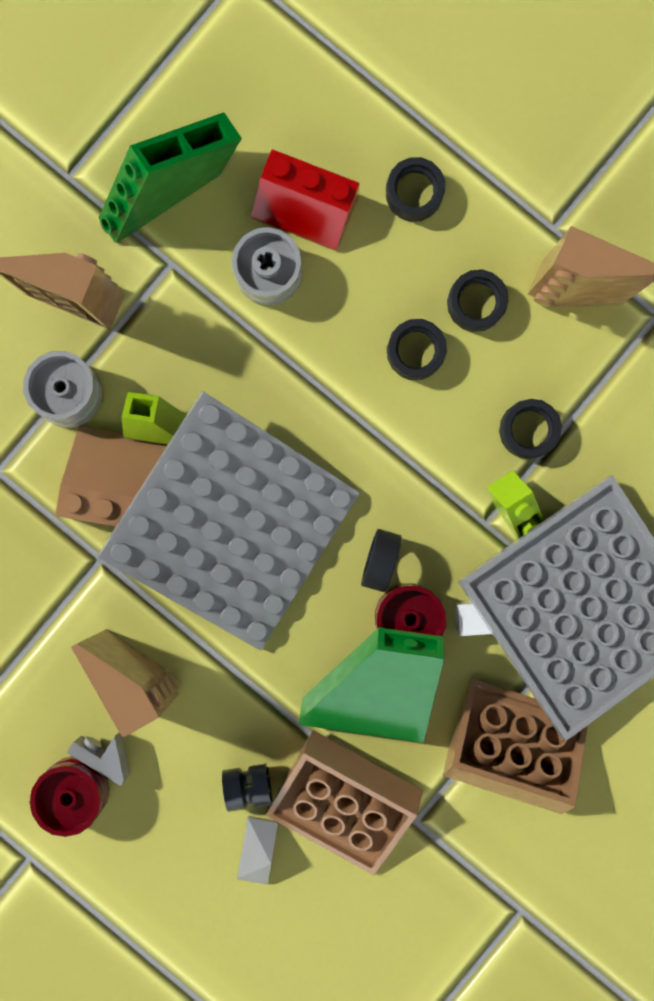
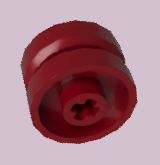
M400 583L389 588L379 598L374 610L375 626L377 629L386 628L442 637L446 629V612L440 599L427 588L415 583ZM408 614H414L413 619L415 622L411 625L407 622L405 623V617Z
M73 756L62 758L47 769L32 787L29 803L33 818L40 828L51 835L68 837L80 834L92 825L107 804L110 791L108 778Z

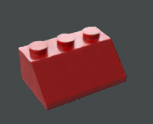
M271 149L260 177L251 218L337 251L359 196L360 183Z

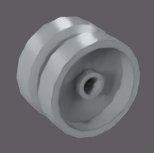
M270 227L254 229L245 234L234 248L232 256L233 274L243 294L254 303L265 306L281 304L290 299L299 288L302 278L300 250L293 238L282 230ZM266 265L273 266V268L268 266L267 270H263Z
M51 351L38 357L29 366L24 377L23 393L28 405L51 424L62 428L78 427L89 422L98 413L103 400L102 385L98 376L77 355L66 351Z

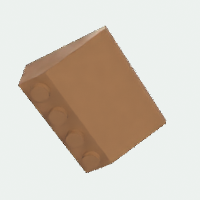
M571 226L542 261L528 295L533 296L536 303L546 307H551V305L558 307L624 304L654 282V262Z
M67 253L0 257V276L23 294L109 330L124 298V295L117 289L118 284L111 281L112 277L104 273L105 269L96 265L97 260L82 253H78L76 257Z
M80 425L60 484L55 516L116 527L167 447V444L128 439L123 437L122 432Z
M107 629L71 647L122 738L159 718L179 695L177 691L179 684L171 672L167 673L163 666Z
M471 678L451 738L443 776L563 814L576 806L588 725L565 741L560 737L535 698Z
M312 730L265 816L375 875L417 817L423 790Z

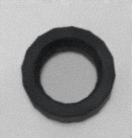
M409 157L400 161L391 170L386 183V201L390 210L399 218L409 222L423 221L431 217L439 209L445 193V179L441 170L432 161L422 157ZM420 173L431 181L433 195L426 205L411 207L400 200L397 194V185L404 175Z
M483 269L470 270L461 275L452 285L447 299L448 313L453 322L464 330L471 332L486 331L495 326L505 314L509 302L508 290L503 281L493 272ZM470 284H484L495 295L496 304L494 310L483 319L468 317L460 307L459 298L461 292Z
M409 319L399 324L391 333L387 345V359L391 368L399 376L409 380H423L432 376L443 364L447 353L446 339L442 331L434 323L424 319ZM411 332L426 334L434 344L435 353L433 359L421 368L407 366L398 354L400 340Z
M527 399L519 401L506 410L500 420L499 434L501 442L508 452L518 458L532 459L544 456L555 448L561 437L562 425L558 413L551 405L543 400ZM526 411L539 413L544 417L548 425V434L544 442L532 448L519 444L512 433V425L515 418Z
M377 529L365 564L361 586L381 592L387 591L399 555L401 535Z

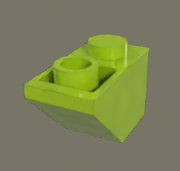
M128 392L122 414L123 437L168 445L186 417V414L160 396Z
M513 470L487 486L495 507L517 540L544 521L532 490Z

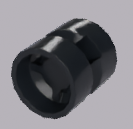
M266 763L249 766L245 772L240 767L222 771L223 795L228 812L244 810L248 804H252L255 808L272 805V788Z

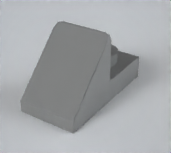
M118 732L114 736L106 751L101 748L102 744L92 737L86 736L84 738L80 736L77 738L67 753L121 786L129 776L130 770L123 738Z

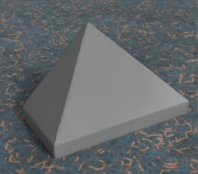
M248 816L237 876L238 880L268 885L278 822L275 820Z

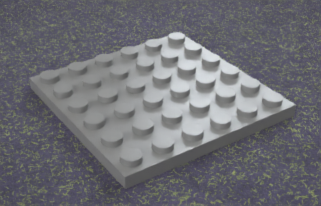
M201 391L97 556L100 560L261 651L360 492L209 394Z
M608 476L458 581L560 737L565 741L654 677V537L614 476Z

